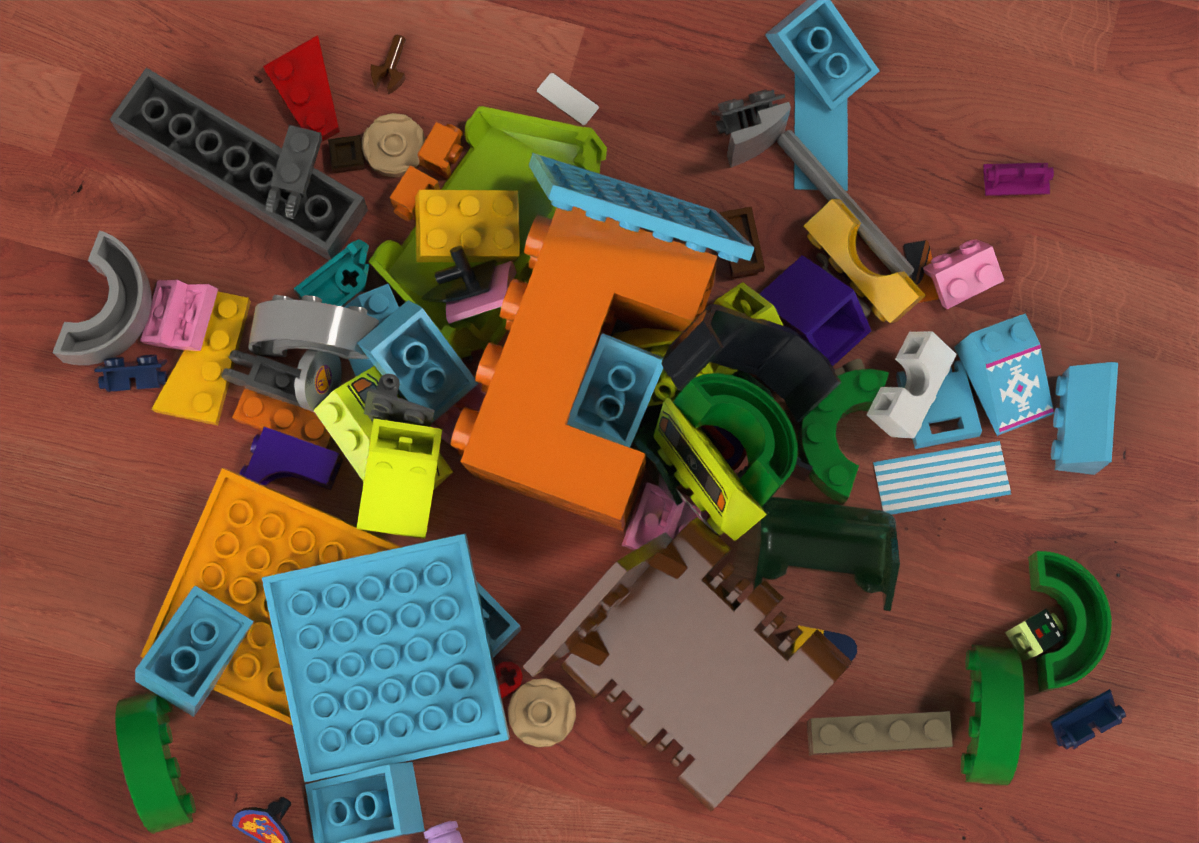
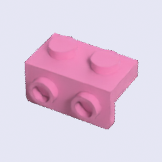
M980 240L967 241L960 245L959 250L951 254L936 256L931 260V264L923 267L924 273L932 278L940 302L946 309L1004 281L993 246Z

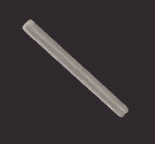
M787 130L781 134L777 141L778 145L828 201L840 199L861 222L857 234L893 274L905 271L910 277L914 272L913 266L793 131Z

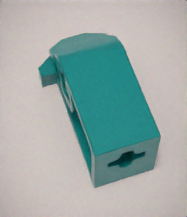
M360 239L348 244L344 250L294 288L296 295L300 300L302 296L310 295L321 298L322 303L345 307L365 290L369 264L365 263L369 245ZM347 274L349 277L356 275V286L352 287L350 284L342 285L344 283L343 275Z

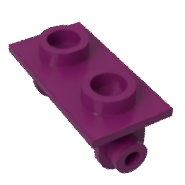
M1048 163L983 164L985 196L1050 194L1049 180H1053L1054 171L1053 167H1048Z

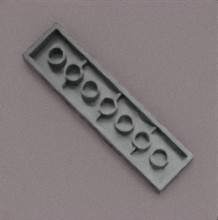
M147 67L109 119L118 134L327 260H331L340 253L368 211L364 197L313 167L305 197L301 198L294 219L288 218L285 215L286 204L290 196L287 193L282 192L278 208L274 214L266 212L265 206L271 189L270 185L282 148Z

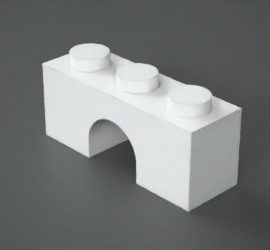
M933 331L909 332L895 358L905 369L907 377L905 388L881 387L867 416L890 437L915 438L957 354Z

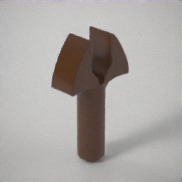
M397 34L393 36L384 64L381 66L371 64V77L376 91L379 89L380 80L386 77L388 73L391 78L387 87L388 95L396 91L406 79L405 73L398 72L397 70L406 41L402 35Z

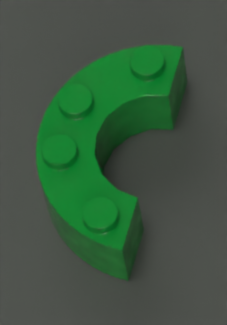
M860 369L838 375L841 383L800 423L798 432L799 456L802 462L813 466L808 477L821 492L839 503L845 504L849 498L859 465L848 460L839 449L836 439L837 423L850 413L869 411L879 389L885 387L889 372L875 369Z
M704 374L693 378L673 401L694 428L703 425L719 426L728 430L739 439L746 450L748 459L746 473L739 481L761 507L769 501L792 474L798 455L797 439L793 426L780 405L758 386L728 374Z
M1036 551L1028 557L1031 591L1043 592L1054 598L1064 610L1067 620L1066 637L1060 647L1052 653L1036 658L1039 692H1047L1077 682L1097 666L1109 644L1112 618L1104 590L1085 567L1073 559L1058 553Z
M972 645V649H968L966 652L965 667L966 670H971L970 679L973 681L970 688V700L975 702V716H971L969 720V737L972 738L967 747V753H962L961 774H966L965 782L1007 786L1014 777L1022 742L1024 722L1022 663L1019 653L1015 648Z
M149 691L119 700L116 705L115 724L120 759L131 798L142 823L150 833L154 834L192 823V814L196 813V806L191 792L187 793L186 788L179 780L181 771L176 757H172L169 744L173 743V737L168 724L170 722L168 713L172 712V704L154 692Z

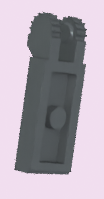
M289 125L270 185L271 189L265 206L266 212L275 213L283 192L290 194L285 208V215L288 218H295L301 198L305 197L321 145L322 134L320 132Z
M238 350L231 351L229 356L231 361L252 369L249 375L230 368H224L221 375L224 380L238 386H245L246 389L301 407L295 396L294 388L295 378H300L301 370L259 355L255 357Z

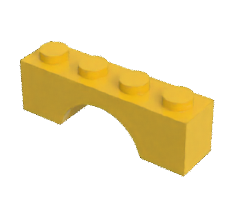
M831 199L804 225L809 231L808 239L818 249L824 248L831 256L828 259L829 263L839 273L845 272L852 280L850 283L851 288L860 297L866 296L874 305L871 307V310L882 322L886 320L889 323L898 322L926 295L905 271L896 272L891 275H880L869 270L861 262L856 251V235L861 222L840 199Z

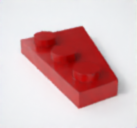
M318 35L263 66L265 73L300 128L320 132L322 134L321 143L340 132Z

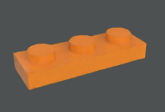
M246 388L243 390L232 417L234 421L256 429L263 430L265 426L329 449L333 439L315 412Z

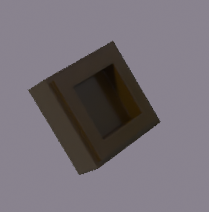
M360 135L328 139L333 173L365 169Z

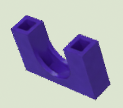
M264 426L261 435L256 434L250 449L253 455L249 465L245 464L242 467L240 475L265 486L280 478L293 477L331 490L343 458L337 452Z

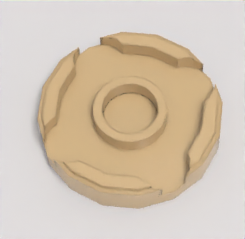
M390 113L380 116L374 120V123L369 128L367 127L363 134L362 149L365 160L374 171L383 176L396 178L404 176L409 166L416 169L420 166L418 152L425 142V136L419 124L404 114Z
M547 678L533 679L522 685L512 695L508 707L509 723L515 735L525 744L537 748L552 747L563 741L572 731L576 719L575 702L569 691L559 682Z

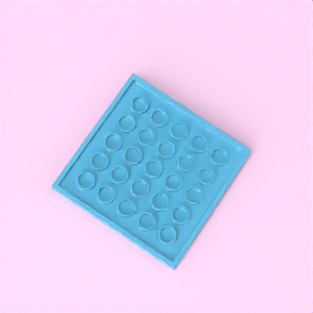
M532 153L529 167L548 199L552 201L551 205L557 208L572 211L574 206L586 211L585 215L587 217L603 222L606 221L607 217L619 221V226L639 232L640 227L653 232V237L666 242H672L673 238H677L686 242L685 246L695 251L705 253L706 248H710L718 252L720 258L738 263L739 258L750 261L755 247L714 209Z
M466 533L262 577L305 782L509 740V731Z

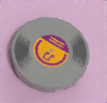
M308 349L299 361L297 369L302 370L300 378H295L294 388L299 405L304 409L314 412V409L333 390L340 387L342 369L339 356Z

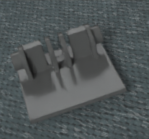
M766 89L749 94V100L743 102V99H731L719 103V110L711 112V115L720 116V120L716 121L718 133L725 132L726 135H729L732 132L742 130L741 124L743 129L748 128L745 109L748 111L752 126H755L757 112L777 106L778 104H772V101L785 98V94H774V90L767 91Z
M383 375L378 382L376 390L368 388L364 414L369 415L372 421L375 418L431 427L435 410L398 398L400 382L395 375Z

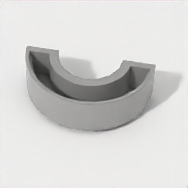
M100 230L88 261L98 273L107 277L109 284L108 300L101 312L90 320L79 323L64 322L52 353L63 363L71 365L98 364L104 362V359L122 354L141 335L150 315L152 303L151 287L143 267L121 241Z
M274 295L271 301L259 303L255 307L248 348L255 355L268 357H286L287 349L299 348L323 351L344 359H369L357 342L377 327L379 320L367 315L368 310L363 307L349 306L345 308L322 303L321 298L310 295L302 296L301 300H293L283 295Z

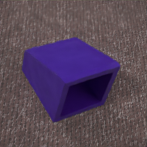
M803 255L759 294L774 305L783 326L798 332L805 341L812 344L827 357L832 366L871 332L855 291Z

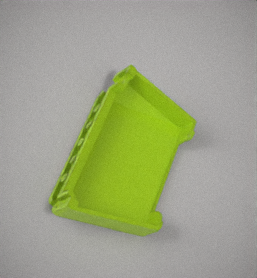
M478 106L465 125V139L471 148L441 190L518 191L520 257L513 262L517 271L514 278L528 283L533 269L529 268L531 256L524 254V248L530 228L537 215L552 219L557 208L551 205L552 201L548 199L529 167L532 153L600 174L601 161L606 160L607 147L594 129ZM416 226L402 245L393 240H387L376 248L373 256L368 261L405 302L409 300L424 309L460 358L470 356L472 351L478 349L485 350L489 342L497 345L506 333V319L500 317L501 307L449 324L446 318V302H429L422 299L423 295L438 285L435 272L455 266L456 264L455 262H416ZM469 262V263H470L471 267H474V266H476V265H479V264H482V263H485V262ZM496 262V265H495V266L500 265V264H503V263H506V262Z

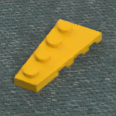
M217 292L201 351H183L152 407L154 412L218 426L230 383L224 380L221 375L224 368H234L235 363L230 360L229 356L232 350L237 351L239 349L251 304L249 298Z

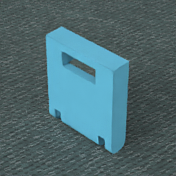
M961 360L954 362L955 372H952L950 367V371L939 388L936 399L931 404L920 430L915 438H912L915 449L980 437L982 428L967 374ZM904 371L897 372L898 387L905 388L906 374ZM960 418L957 423L959 429L937 434L931 433L929 424Z

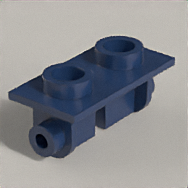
M155 354L138 356L137 361L124 362V357H113L104 359V364L99 365L94 371L103 372V376L98 378L99 388L106 389L107 392L131 390L130 378L133 377L136 379L137 389L161 388V385L165 384L168 378L167 372L161 371L160 367L164 366L168 361L167 359L157 360V355Z
M1109 689L1051 721V726L1059 747L1063 746L1066 750L1069 748L1076 749L1081 744L1095 737L1093 728L1096 727L1103 733L1116 725H1120L1122 719L1126 717V713L1120 705L1115 706L1112 692Z

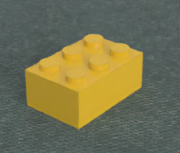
M418 191L415 196L416 262H454L450 250L456 246H462L469 262H488L494 259L496 262H515L520 257L518 191Z

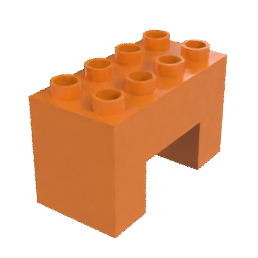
M574 206L572 211L556 208L552 219L537 215L532 223L524 248V254L531 256L529 261V268L533 269L528 283L513 278L506 291L500 310V317L506 319L505 330L510 331L504 347L491 342L487 344L475 377V381L482 384L481 391L486 393L479 412L467 407L463 408L453 431L451 446L458 449V455L462 456L460 462L475 478L624 531L646 471L645 453L567 425L570 417L569 414L602 333L611 336L617 319L640 328L684 331L705 310L714 286L718 256L708 252L695 251L686 247L685 244L674 240L666 242L652 236L653 233L642 229L639 232H634L619 226V221L608 217L605 222L592 219L585 215L586 211Z

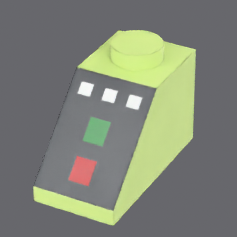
M1047 608L1005 632L1023 662L1039 655L1065 638L1061 632L1064 630L1061 621L1054 613L1050 614Z

